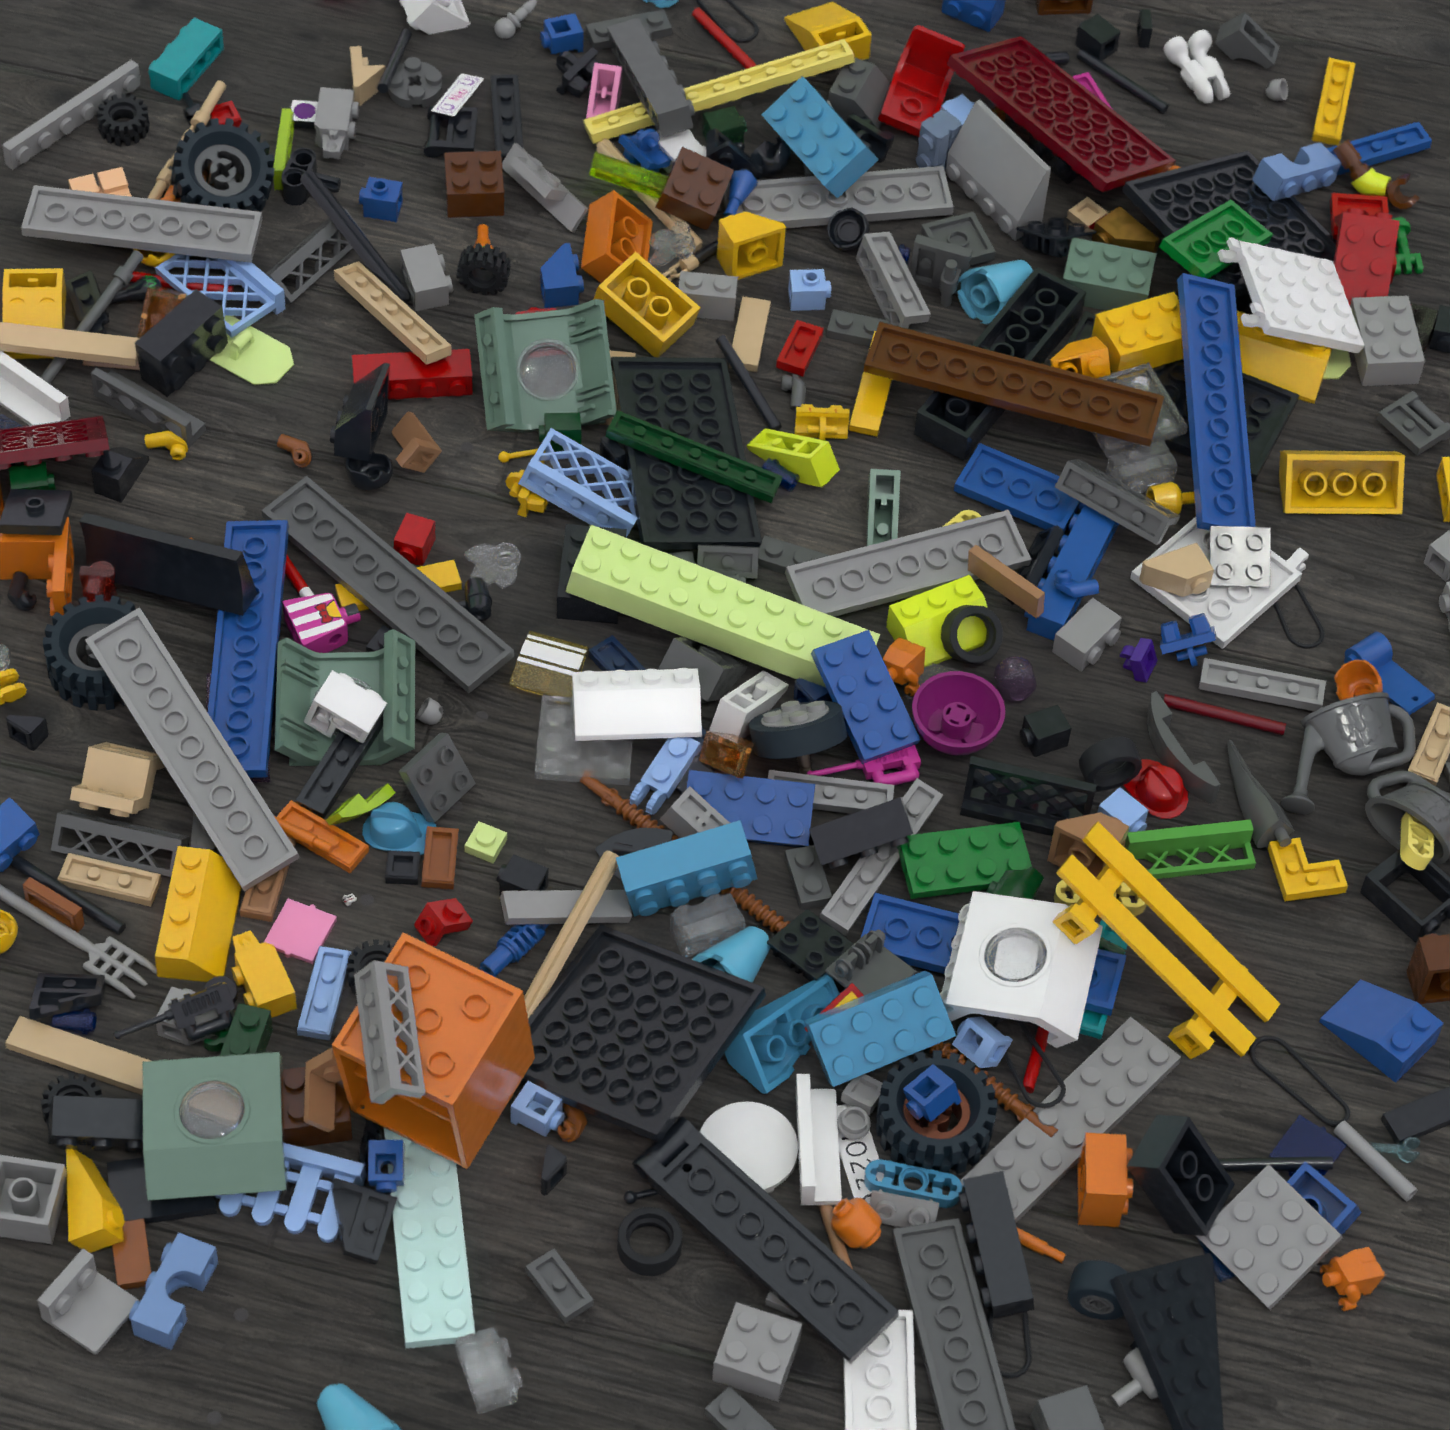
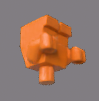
M899 637L889 646L883 661L894 682L901 685L909 682L904 687V692L907 695L911 693L910 696L913 697L920 687L918 684L919 677L924 673L925 647Z
M1369 1247L1352 1250L1342 1257L1335 1256L1330 1259L1328 1264L1320 1267V1272L1325 1273L1322 1276L1323 1284L1326 1287L1334 1286L1339 1295H1347L1340 1298L1338 1302L1339 1306H1344L1341 1308L1342 1311L1355 1309L1361 1294H1371L1385 1276Z

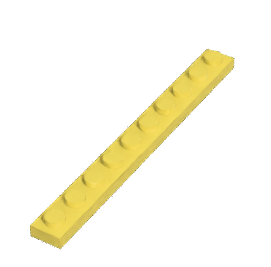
M842 39L684 88L686 100L690 99L692 101L695 112L710 109L719 104L736 101L755 93H762L780 85L790 84L802 76L804 78L812 77L825 71L842 68L855 62L854 53L846 40ZM641 102L583 120L585 129L593 144L603 139L609 140L610 138L633 133L636 130L654 125Z

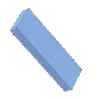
M319 946L297 1027V1035L330 1041L348 974L347 963L349 955L352 954L351 951Z

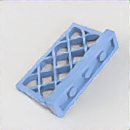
M175 254L167 261L155 267L156 274L162 277L184 298L193 292L187 288V283H204L203 291H200L201 293L213 300H223L224 321L225 315L242 316L241 320L232 326L225 321L226 333L231 338L271 311L277 315L285 310L284 289L250 262L206 257V260H190L191 255ZM173 267L185 268L184 275H173L168 271ZM189 268H205V275H188ZM209 269H222L225 271V276H209ZM208 283L224 284V291H207ZM228 285H241L244 287V292H228ZM227 300L243 301V308L226 307ZM247 301H260L264 305L260 308H247Z
M551 428L529 462L518 484L590 525L627 529V538L638 518L635 513L633 496L629 490L631 484L628 471ZM552 440L561 445L564 451L554 452L550 441ZM582 457L586 459L590 466L580 467L576 458ZM558 459H568L572 468H561ZM550 460L553 469L540 461ZM608 472L614 475L616 481L606 482L603 473ZM584 474H594L598 483H588ZM576 475L579 484L566 476ZM620 488L624 498H614L610 489ZM602 490L605 498L592 491ZM628 505L631 513L619 506Z

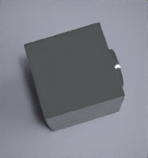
M1087 1385L1038 1400L1029 1416L1034 1430H1105Z

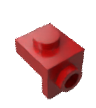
M456 898L428 902L414 926L426 943L434 947L438 945L444 934L468 930L473 920L462 904Z

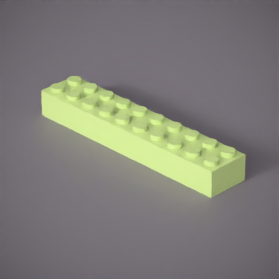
M591 525L571 571L565 591L791 678H801L824 687L826 686L811 656L813 649L867 630L594 525ZM870 631L877 645L880 634Z

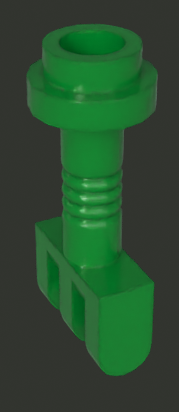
M1403 217L1392 219L1400 221L1396 241L1399 254H1396L1397 266L1394 275L1401 273V265L1403 266L1404 274H1411L1412 264L1415 273L1422 274L1421 254L1410 253L1407 234L1411 231L1410 223Z

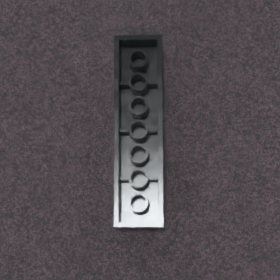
M1036 267L972 346L1043 364L1082 316L1086 292ZM934 391L917 411L914 435L965 461L1006 409Z

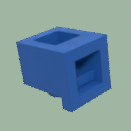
M575 13L544 20V31L540 32L543 48L549 47L551 54L575 49L578 53L583 52L584 32Z
M934 1064L903 1088L908 1101L906 1108L917 1120L924 1117L929 1122H932L953 1103L958 1105L962 1102L955 1081Z
M369 1140V1185L376 1186V1191L381 1193L396 1192L397 1186H404V1141ZM386 1164H390L394 1167V1170L391 1174H383L381 1168Z

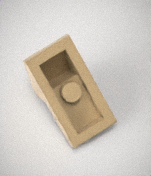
M361 46L350 47L354 102H359V106H361L378 92L377 85L384 72L385 65L368 66V57L362 58Z

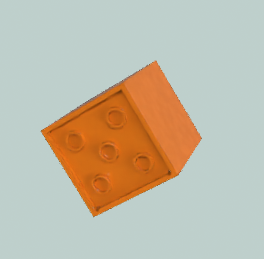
M402 933L386 958L385 963L408 967L426 1094L420 1098L396 1094L383 1104L371 1103L358 1004L332 1044L333 1052L351 1111L468 1169L535 1059L524 993L522 990L408 934ZM387 975L388 983L397 992L399 990L397 976ZM392 1004V1014L402 1023V1012ZM397 1035L396 1045L406 1055L408 1053L407 1045ZM401 1068L402 1084L412 1085L411 1076Z

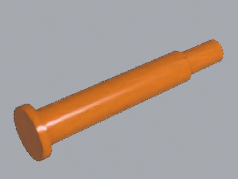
M274 816L288 837L329 854L333 851L334 845L319 839L315 834Z
M1017 1227L1021 1245L1060 1263L1063 1262L1066 1256L1065 1253Z

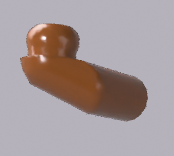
M286 434L280 435L277 447L291 452L296 466L306 467L312 461V454L308 443Z
M563 1103L567 1119L562 1126H558L557 1132L563 1141L573 1142L583 1132L587 1125V1118L583 1111Z

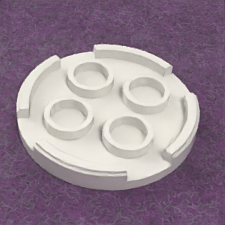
M756 1102L732 1103L711 1114L700 1130L704 1137L767 1193L774 1191V1188L782 1184L795 1169L798 1157L796 1133L790 1122L772 1107Z

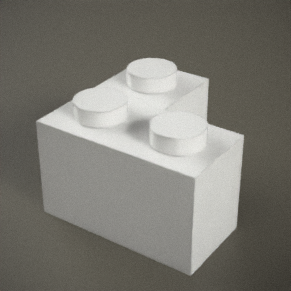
M332 670L313 700L304 723L329 738L332 737L336 729H339L357 741L364 743L381 716L387 702L383 701L382 697L375 691L365 690L356 685L350 676L344 673L338 674Z

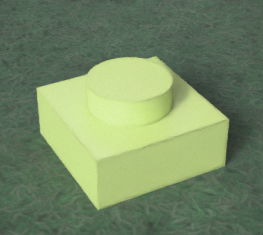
M478 821L464 845L465 853L494 864L507 841V832Z

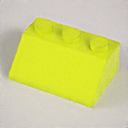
M967 575L889 605L886 628L894 640L900 637L925 647V669L952 658L944 649L941 640V627L946 616L953 609L963 605L988 607L984 595L972 577ZM969 616L961 621L957 630V639L963 650L969 652L984 645L987 630L982 619L976 616Z

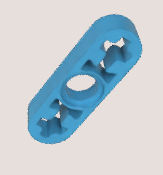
M882 1159L871 1161L865 1170L864 1184L870 1192L883 1189V1192L927 1201L933 1199V1202L939 1203L941 1208H951L960 1200L958 1192H962L961 1181L950 1173ZM877 1172L884 1173L882 1181H876ZM895 1175H899L897 1186L893 1185ZM914 1177L921 1181L922 1187L918 1190H910L903 1182L907 1178ZM929 1182H933L931 1193L927 1192ZM943 1186L950 1187L949 1195L942 1194Z

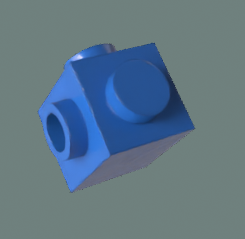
M369 177L366 188L362 187L359 194V204L363 205V216L397 222L403 204V183Z

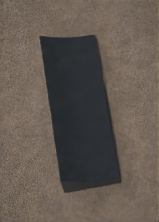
M85 513L79 520L86 546L87 576L241 616L244 615L258 594L241 551Z

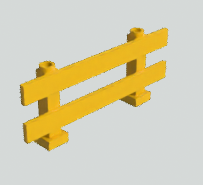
M1096 822L1082 841L1106 865L1098 876L1095 877L1073 854L1066 859L1056 874L1080 899L1077 903L1058 913L1052 922L1076 945L1091 936L1099 927L1094 921L1098 915L1194 1010L1195 1013L1191 1019L1173 1028L1168 1035V1038L1190 1060L1208 1051L1215 1041L1209 1036L1212 1030L1240 1057L1244 1056L1256 1037L1228 1010L1232 1002L1238 995L1264 1022L1269 1021L1280 1003L1249 973L1244 965L1240 964L1135 859L1130 851L1126 850L1099 822ZM1122 882L1147 904L1220 977L1211 991L1113 895Z

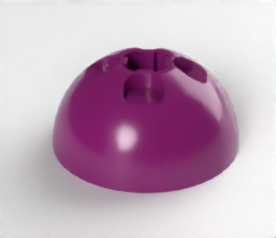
M950 671L934 675L920 685L913 698L912 715L918 733L928 745L948 755L962 756L984 749L997 737L1004 723L1005 705L998 690L984 678L968 672Z

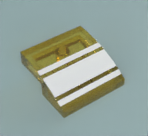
M529 631L516 661L509 685L510 687L569 703L572 696V672H582L589 647Z

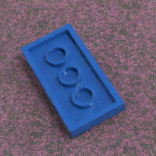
M981 443L975 449L954 485V491L1000 511L1009 510L1012 516L1045 530L1058 525L1065 532L1074 513L1077 512L1080 506V501L1055 488L1060 476Z
M869 630L813 649L811 656L832 701L842 706L846 731L862 764L919 743L921 739Z
M689 770L687 788L690 786L728 822L732 823L741 820L747 842L799 848L809 846V829L811 828L815 784Z

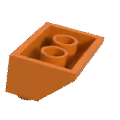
M615 190L589 204L581 268L598 282L602 283L634 252H637L648 262L653 221Z

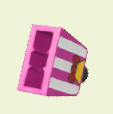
M331 593L282 601L284 621L294 642L314 652L328 653L345 645L348 642L347 625L361 620L355 603L339 608Z

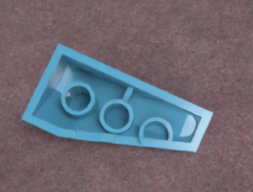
M826 973L817 981L813 980L755 1010L726 1050L725 1056L728 1063L762 1094H767L788 1079L795 1070L792 1066L800 1055H805L810 1049L809 1042L811 1039L808 1032L804 1029V1020L818 1015L839 995L834 979Z

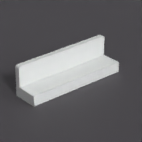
M0 351V405L28 425L65 421L71 416L66 395L6 353Z
M796 1074L801 1205H836L842 1200L836 1090L811 1089L810 1074Z

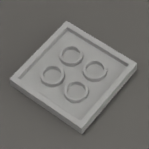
M1269 1164L1218 1214L1206 1236L1197 1235V1238L1269 1310L1343 1238Z

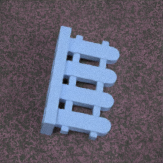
M283 1143L285 1167H287V1182L296 1184L289 1206L278 1203L282 1190L258 1192L257 1197L245 1195L246 1193L215 1195V1198L220 1199L219 1208L226 1217L236 1216L241 1206L244 1205L253 1208V1220L260 1226L268 1225L275 1213L286 1216L284 1224L289 1233H301L305 1229L307 1222L318 1225L317 1233L321 1241L331 1243L339 1235L331 1189L332 1182L322 1180L321 1178H337L363 1187L367 1172L364 1163ZM289 1168L299 1170L300 1174L289 1171ZM317 1190L329 1192L322 1215L311 1212Z

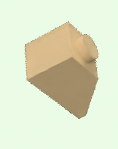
M1196 542L1143 561L1139 580L1144 585L1184 597L1193 593H1202L1207 588H1210L1214 569Z

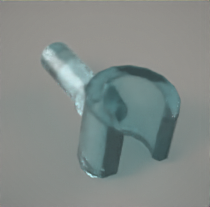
M1415 1137L1406 1138L1401 1145L1371 1144L1378 1152L1398 1154L1399 1158L1406 1163L1414 1161L1420 1154L1419 1152L1409 1150L1416 1149L1420 1145V1140Z

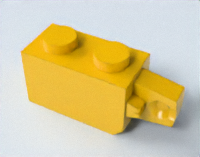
M251 930L233 936L236 966L232 967L231 971L237 986L243 985L246 991L243 994L245 1004L271 1010V1018L297 1009L295 990L274 945L266 942L260 944Z

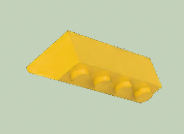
M1237 311L1242 372L1299 395V400L1314 404L1333 348L1265 335L1261 327L1243 326L1240 317L1246 313Z
M1280 450L1279 484L1283 512L1299 514H1402L1405 455L1397 451Z
M177 847L155 953L158 977L208 982L214 977L225 976L242 887L223 857L210 849Z

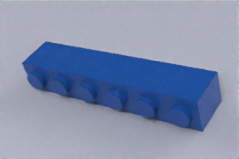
M1080 502L1079 509H1081L1080 514L1074 513L1070 521L1069 535H1063L1057 550L1060 552L1058 557L1052 556L1046 572L1049 574L1047 579L1041 578L1037 586L1045 592L1044 613L1037 619L1026 611L1024 617L1028 618L1027 631L1053 641L1055 634L1074 616L1083 598H1073L1059 591L1054 584V580H1056L1055 573L1058 570L1067 569L1072 574L1071 579L1077 582L1092 580L1119 526V523Z

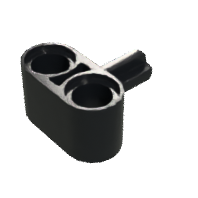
M309 148L294 150L282 173L283 199L289 205L298 206L307 201L310 193L302 184L300 178L309 169L315 171L330 192L337 193L340 189V178L317 173L316 154Z

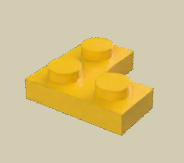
M1292 838V842L1286 847H1281L1278 841L1269 842L1267 849L1284 902L1346 893L1348 885L1339 860L1308 864L1300 838Z

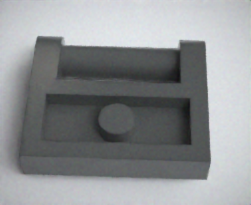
M1411 391L1379 411L1377 420L1418 456L1438 442L1446 441L1450 438V423L1442 421L1420 401L1421 397L1415 391Z

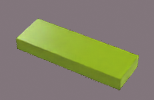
M282 108L273 166L275 168L273 177L274 190H282V173L291 155L294 135V115L292 109Z

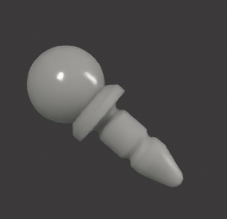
M530 0L524 3L514 15L508 12L507 18H500L494 27L496 35L504 39L514 36L516 28L522 27L519 21H522L527 17V14L533 11L537 0Z

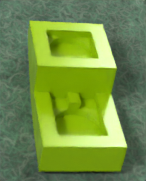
M387 783L376 789L366 799L358 793L346 800L325 821L329 825H334L358 818L380 806L396 792Z

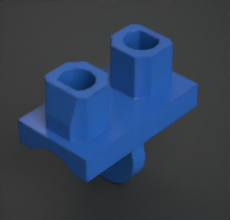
M652 128L645 131L640 129L633 136L620 135L618 141L625 148L623 156L632 165L641 163L639 173L645 179L656 178L659 169L669 167L671 159L660 149L658 144L660 139L659 133Z
M1205 613L1189 617L1192 630L1190 633L1181 635L1177 621L1161 624L1162 640L1160 641V648L1162 654L1187 648L1185 651L1176 653L1178 662L1190 659L1192 667L1198 666L1197 657L1208 654L1206 645L1196 648L1194 646L1216 640L1214 626L1210 627Z

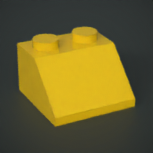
M746 211L719 219L717 260L726 275L736 276L739 280L783 266L786 226L782 222Z

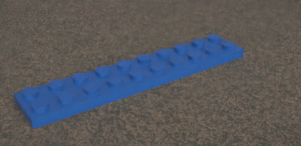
M1182 273L1177 282L1197 528L1210 531V526L1256 527L1235 285Z
M287 520L226 522L224 547L243 553L258 594L243 616L218 610L208 714L249 778L267 777L277 671V648L280 636L289 526Z

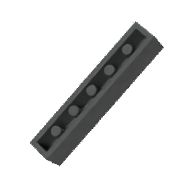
M637 17L607 27L611 50L661 138L693 128L691 116L695 115L692 101L690 99L686 100L682 84L678 85L673 69L669 70L665 55L660 56L659 46L656 40L652 41L648 26L643 27Z

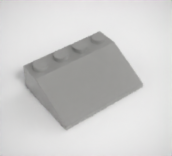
M981 100L976 101L948 152L945 172L952 181H955L964 190L969 198H972L982 208L986 215H989L999 225L1003 232L1016 241L1024 235V232L1017 231L1016 227L1027 226L1029 221L1043 220L1051 168Z

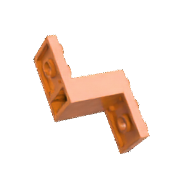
M0 483V518H1V515H2V512H3V509H4V500H3V494H2L1 483ZM69 517L66 519L62 535L0 533V580H11L15 572L25 573L28 579H47L46 588L47 597L50 598V616H53L56 612L64 615L63 606L68 603L72 604L75 560Z

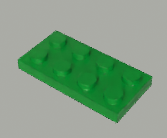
M1229 200L1163 238L1159 247L1189 271L1191 275L1208 279L1235 263L1220 262L1218 256L1220 249L1229 250L1227 244L1229 238L1264 246L1269 243L1273 234L1235 202Z
M1020 822L914 834L907 836L909 839L908 843L897 846L911 899L987 890L992 881L997 883L1000 881L1006 870H1024L1032 866Z

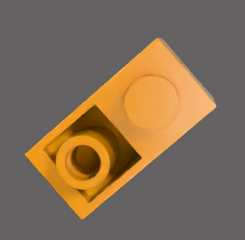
M1097 337L1068 343L1050 359L1052 367L1094 378L1111 375L1108 347Z

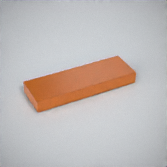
M292 800L276 816L334 845L333 851L329 854L296 840L297 843L348 873H351L369 852V845L337 826L329 825L325 819Z

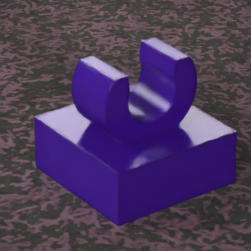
M1140 638L1136 648L1126 645L1120 653V657L1126 658L1123 668L1133 671L1135 681L1147 682L1158 661L1152 639Z

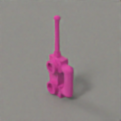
M915 745L864 764L859 759L853 763L815 771L809 770L807 774L822 776L856 768L857 770H863L866 780L873 779L874 783L898 785L912 782L919 778L918 769H920L921 759ZM897 768L898 770H901L894 773L884 774V771L889 769Z

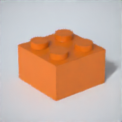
M1085 1133L1077 1164L1078 1225L1119 1227L1122 1215H1127L1129 1199H1132L1133 1178H1128L1127 1164L1133 1156L1132 1148H1127L1126 1135Z

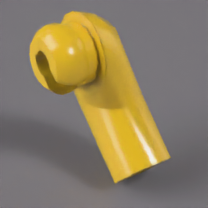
M162 431L145 435V445L148 449L166 447L170 450V455L173 459L182 460L186 457L188 452L187 443L174 432Z

